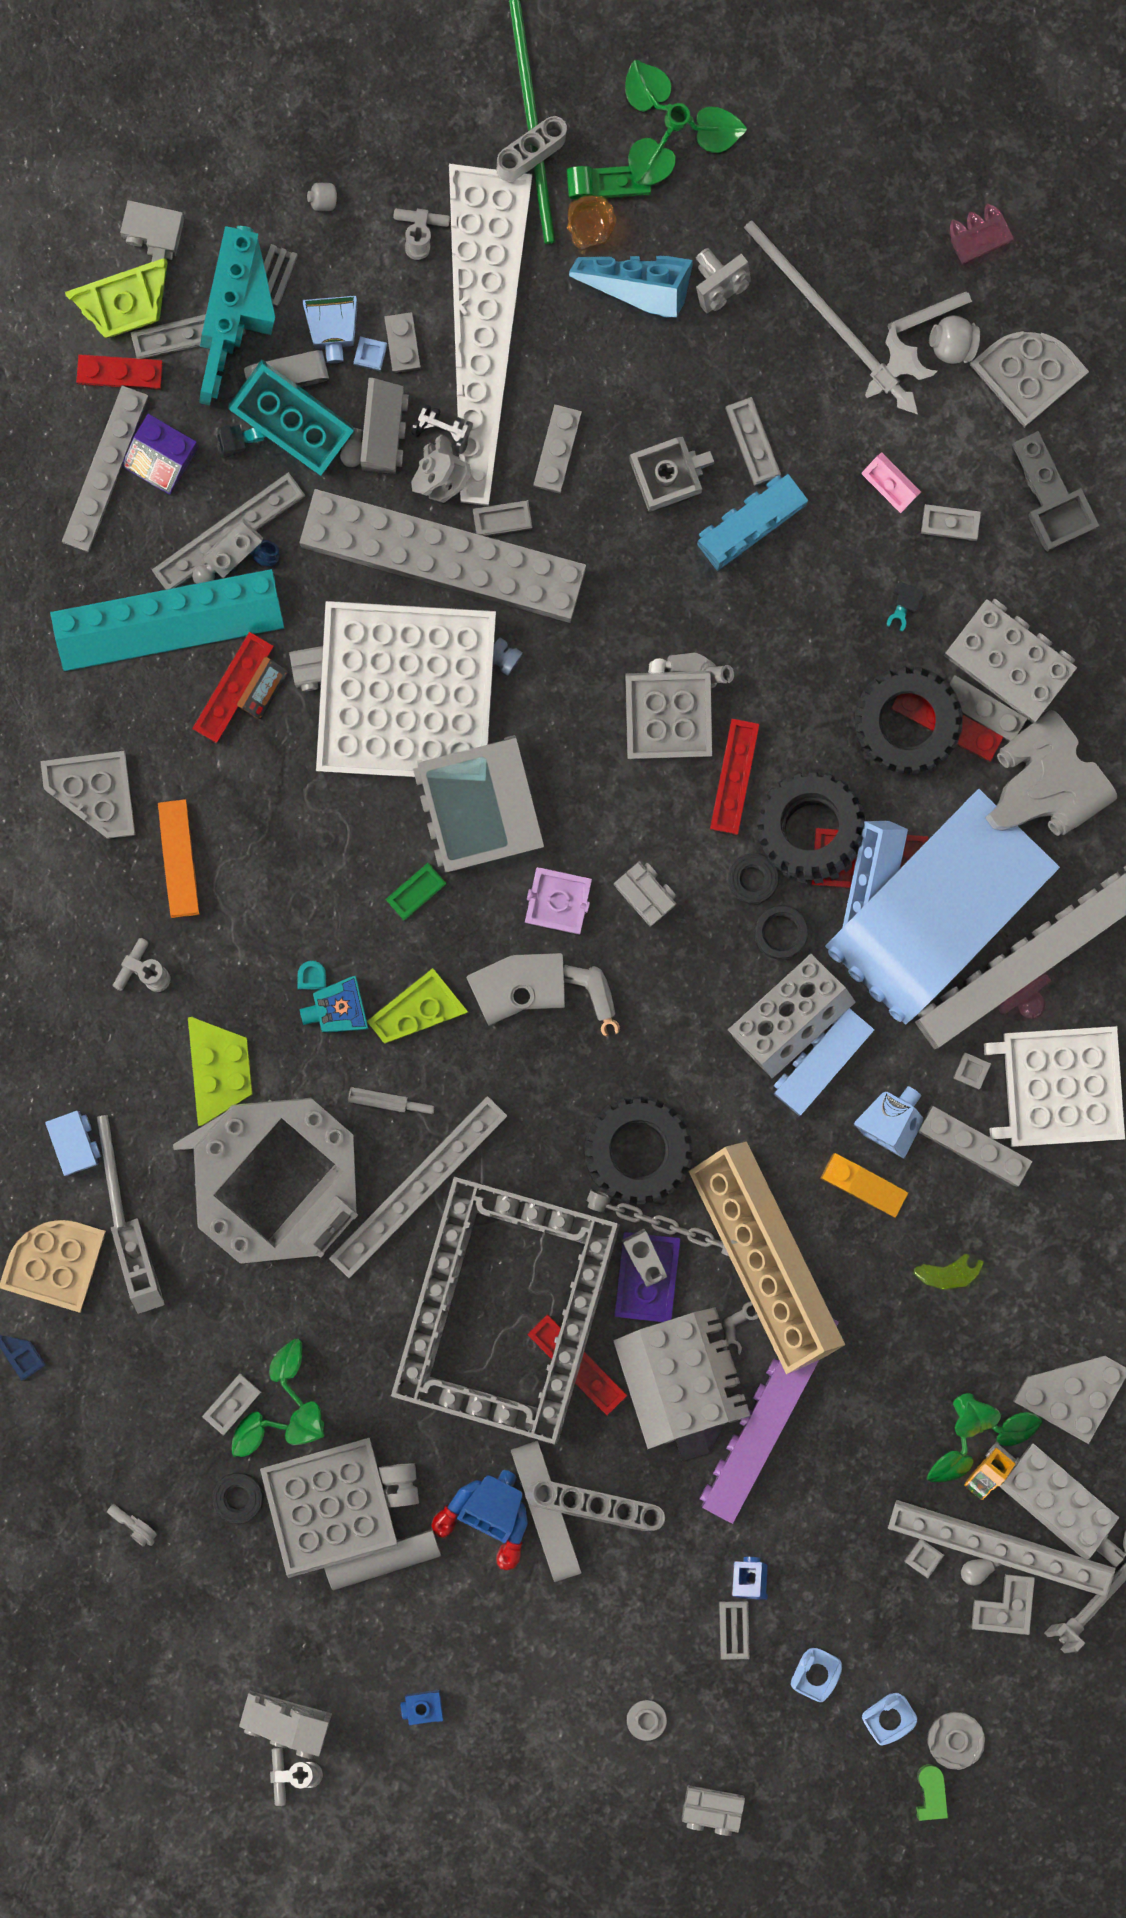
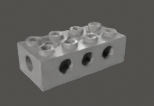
M810 954L734 1023L728 1031L750 1057L773 1078L846 1012L855 1001L848 990Z

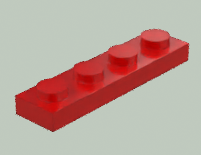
M251 632L248 633L192 728L194 731L215 743L218 742L237 710L240 698L264 657H268L274 647L273 645Z
M905 693L897 696L891 710L933 732L936 716L932 705L924 697L914 693ZM963 715L962 732L957 745L990 762L1003 736Z
M731 719L710 830L738 835L759 724Z
M547 1314L527 1335L551 1359L553 1358L556 1347L555 1337H558L561 1328ZM584 1352L575 1384L608 1415L627 1395Z

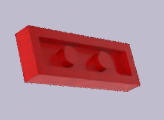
M78 355L76 382L81 385L125 386L128 388L161 390L163 361Z

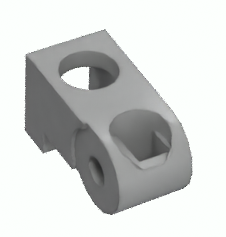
M645 1229L621 1240L646 1287L667 1278Z

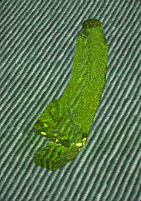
M963 1254L952 1264L943 1268L925 1264L921 1265V1267L917 1266L914 1269V1274L924 1284L939 1289L965 1287L979 1274L984 1262L978 1260L974 1268H969L966 1263L969 1255Z

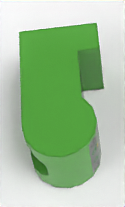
M933 1764L923 1765L917 1773V1780L922 1786L924 1806H916L917 1818L919 1821L948 1818L943 1774Z

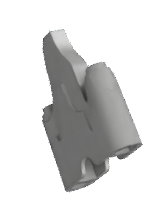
M1049 710L1000 749L997 757L1004 767H1014L1021 762H1025L1026 767L1005 785L998 805L985 817L993 829L1003 831L1037 817L1051 816V820L1048 822L1050 830L1057 836L1060 834L1065 835L1117 799L1114 787L1097 764L1094 762H1083L1077 757L1076 747L1078 739L1057 712Z

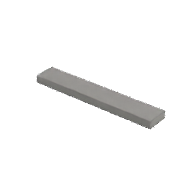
M288 472L153 568V573L165 590L179 587L192 577L193 571L197 566L208 564L203 560L204 554L242 519L257 531L304 498L305 494Z

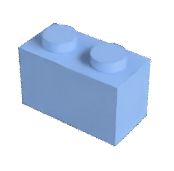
M74 1111L45 1122L64 1176L99 1164L97 1158L101 1157L96 1141H90L88 1131L92 1129L86 1114L81 1115L80 1111Z

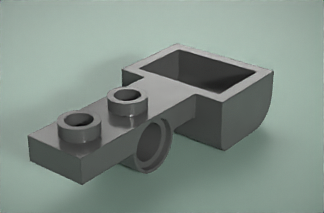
M1039 431L1012 444L1024 469L1027 483L1032 492L1036 494L1042 506L1031 511L1028 516L1046 551L1052 550L1099 527L1082 488L1068 494Z

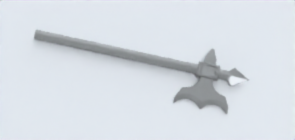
M753 221L747 223L744 227L745 230L872 371L870 376L873 380L869 383L865 395L866 398L883 391L886 394L891 392L897 399L898 408L918 414L913 392H905L899 385L900 380L897 377L901 374H910L920 380L934 376L938 370L926 369L921 365L917 356V347L907 346L899 340L896 324L890 328L885 342L890 351V361L887 366L885 363L880 364Z

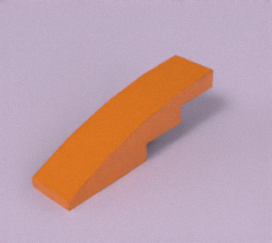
M186 799L158 803L171 918L199 915L195 865Z

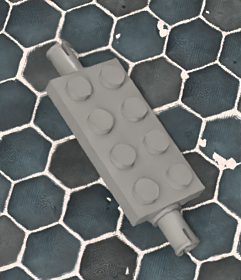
M998 1442L988 1450L989 1452L986 1453V1457L995 1448H998L1015 1463L1008 1477L999 1487L1079 1556L1089 1559L1097 1551L1114 1567H1117L1122 1562L1126 1553L1108 1539V1533L1119 1517L1036 1445L1031 1444L1020 1458H1014ZM994 1459L993 1462L1004 1470L1003 1463Z

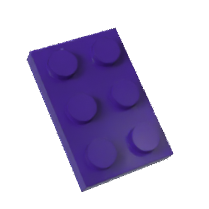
M624 1232L623 1239L635 1233ZM648 1235L667 1275V1278L649 1287H646L622 1243L614 1317L657 1322L671 1320L680 1238Z

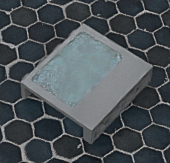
M515 735L506 737L503 741L426 761H422V759L417 760L418 768H414L413 771L417 785L423 784L425 795L420 796L424 812L430 811L432 822L427 823L431 840L437 838L439 849L434 850L438 867L444 865L445 872L544 847Z

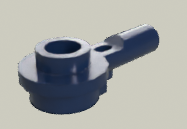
M262 540L249 553L252 554L257 563L263 566L275 565L279 560L278 546L268 540Z

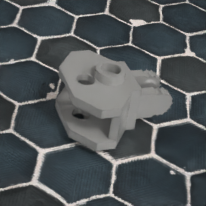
M440 435L436 438V445L430 443L424 446V458L419 461L420 466L411 483L413 492L426 496L429 495V499L444 503L463 490L471 475L470 464L459 460V457L453 455L449 439L445 435Z

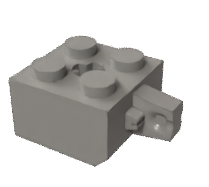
M683 437L674 438L630 454V463L649 512L701 494L702 487L698 479L699 476L703 475L701 469L714 464L710 451L697 456L695 451L688 452ZM662 469L673 473L670 475V479L666 480L665 477L659 476Z

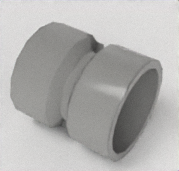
M415 1463L378 1467L381 1483L385 1485L384 1495L388 1507L419 1504L418 1488L413 1485V1482L417 1479Z

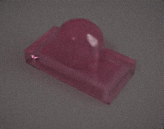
M1043 973L998 1005L997 1008L1004 1015L1018 1005V1009L1024 1017L1029 1019L1040 1017L1045 1011L1046 1001L1037 991L1050 983V978L1046 973Z

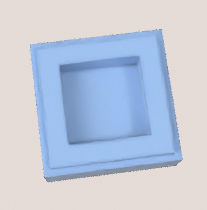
M360 337L354 365L381 372L387 343Z

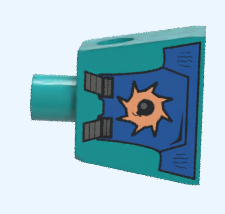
M356 976L349 977L313 993L315 1005L300 1009L303 1025L320 1022L323 1033L369 1029Z

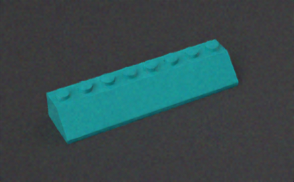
M272 569L50 612L63 671L244 637L249 632L260 634L284 629Z

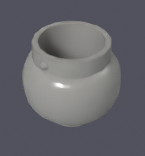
M949 316L942 319L938 325L933 326L929 344L933 347L935 355L943 362L956 364L964 361V363L972 361L977 353L980 329L975 323L971 324L963 317Z

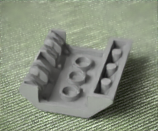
M716 1307L693 1312L643 1328L613 1340L648 1449L751 1416L747 1404L738 1407L734 1406V1404L745 1401L744 1394H737L727 1398L724 1390L725 1388L729 1389L740 1384L738 1377L728 1380L725 1378L737 1373L730 1350L717 1353V1350L728 1346L727 1341L719 1340L709 1343L707 1334H714L723 1329L721 1323L708 1326V1323L719 1320Z

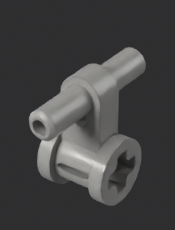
M397 208L394 210L393 218L395 220L415 222L406 230V254L415 260L424 259L430 252L429 242L431 233L427 224L448 227L450 217L448 215L428 213V210L418 208L417 211Z
M139 938L130 955H126L121 964L123 968L113 984V987L117 990L122 991L132 973L138 975L139 979L151 991L161 992L169 986L170 974L158 961L153 959L144 962L139 961L149 945L147 940Z
M272 1749L273 1771L270 1772L271 1783H274L276 1806L286 1805L285 1782H290L296 1788H313L319 1785L323 1773L317 1763L298 1762L290 1770L284 1771L283 1749ZM303 1772H308V1778H303Z

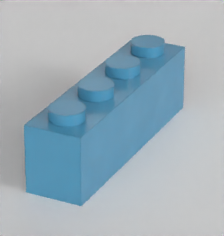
M789 474L783 478L780 475L776 476L766 484L768 487L766 491L760 495L756 491L744 500L746 505L739 511L733 508L721 518L724 522L716 528L710 525L699 534L701 539L698 540L697 545L717 571L807 505L808 499Z

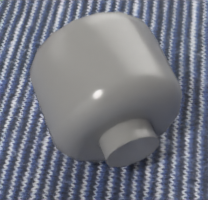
M332 183L313 184L311 191H308L307 200L311 202L312 208L316 211H332L337 202L335 185Z

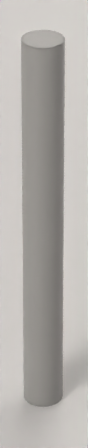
M108 1115L97 1117L114 1228H123L126 1225Z

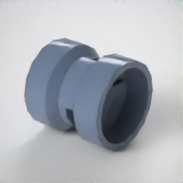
M498 638L493 647L492 665L496 664L500 667L502 673L509 676L521 659L523 652L517 648L512 649L508 647L505 640Z

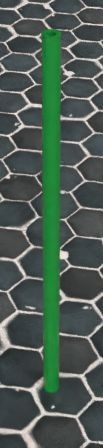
M509 0L528 131L538 125L521 2L520 0ZM530 145L531 153L538 151L536 146ZM543 160L533 168L544 243L552 244L556 241Z

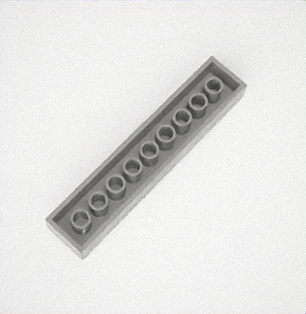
M317 489L314 490L299 542L301 548L568 623H571L586 570V565Z
M1117 872L1101 883L1102 890L1097 892L1095 888L1078 899L1080 903L1078 907L1074 908L1071 904L1055 915L1058 921L1051 925L1047 921L1034 930L1032 934L1035 937L1030 941L1025 937L1010 947L1011 954L1006 958L1002 953L986 964L989 970L983 974L978 970L963 981L966 985L959 990L956 986L942 995L940 998L943 1002L937 1007L932 1003L918 1013L920 1019L915 1021V1024L933 1049H937L1124 917L1126 915V873L1120 876Z

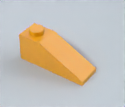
M836 1153L832 1154L820 1177L825 1182L896 1218L908 1195V1192Z

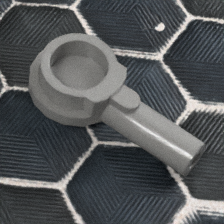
M115 1504L110 1506L107 1513L119 1523L128 1526L133 1531L131 1537L143 1547L146 1543L150 1546L154 1544L153 1539L157 1534L140 1519H136L133 1515L130 1517Z

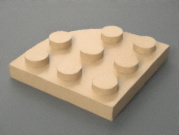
M66 1220L46 1222L31 1229L17 1241L11 1250L1 1278L0 1288L81 1313L106 1231Z

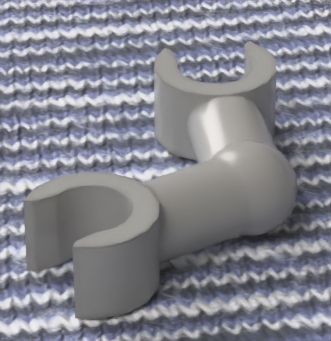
M752 1302L745 1303L741 1311L723 1320L725 1340L728 1345L731 1343L736 1344L739 1355L742 1347L737 1341L735 1326L746 1320L758 1318L757 1314L748 1316L746 1312L747 1308L753 1305Z

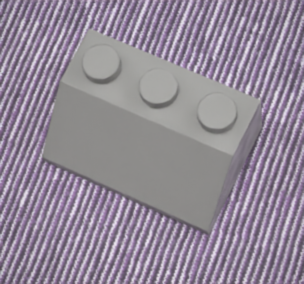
M369 378L360 460L362 471L396 474L397 466L402 467L403 450H398L399 439H405L406 422H401L402 411L407 412L409 395L404 394V387L375 378Z

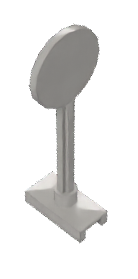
M1125 1532V1534H1124V1540H1123V1546H1124V1551H1125V1553H1126V1532ZM1126 1563L1113 1576L1107 1597L1096 1594L1075 1618H1071L1066 1624L1051 1625L1044 1634L1047 1637L1059 1636V1641L1065 1643L1061 1648L1064 1653L1078 1652L1085 1644L1078 1637L1079 1634L1084 1630V1625L1126 1581Z

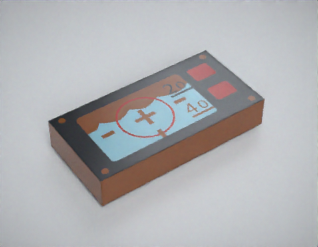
M264 657L237 706L261 720L289 671L271 659Z

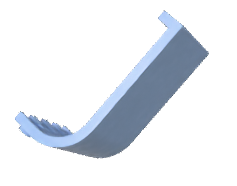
M980 789L941 826L825 945L829 955L836 962H842L849 969L850 976L857 982H862L869 989L870 995L876 1001H882L889 1008L891 1016L899 1022L902 1021L904 1024L912 1020L1060 868L1018 826L1003 831L993 829L985 817L994 810L996 805Z

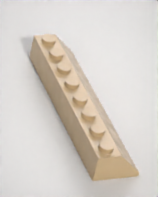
M747 1141L724 1147L689 1171L691 1178L785 1373L790 1374L843 1347L845 1343ZM731 1240L737 1241L738 1243L732 1244Z

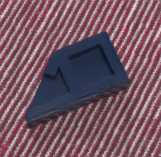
M0 1335V1348L21 1381L46 1366V1363L31 1341Z

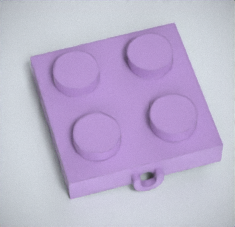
M537 867L532 889L528 891L527 900H529L525 923L580 935L584 913H588L590 902L587 899L592 879Z

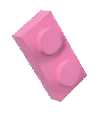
M880 453L861 473L900 513L921 493L883 453Z

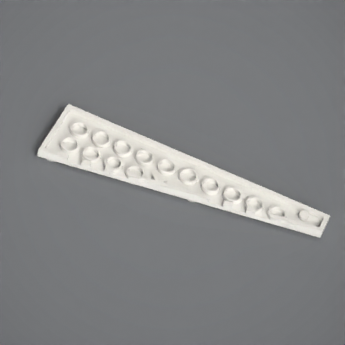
M449 164L458 417L463 418L465 423L467 421L473 423L468 437L467 448L463 454H459V460L470 464L471 475L463 490L460 491L461 503L489 506L532 174H523L518 179L507 182L502 180L498 176L497 170Z

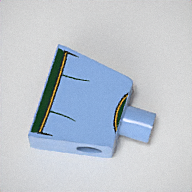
M356 296L303 300L314 348H326L327 363L343 362L342 347L354 346L357 316Z

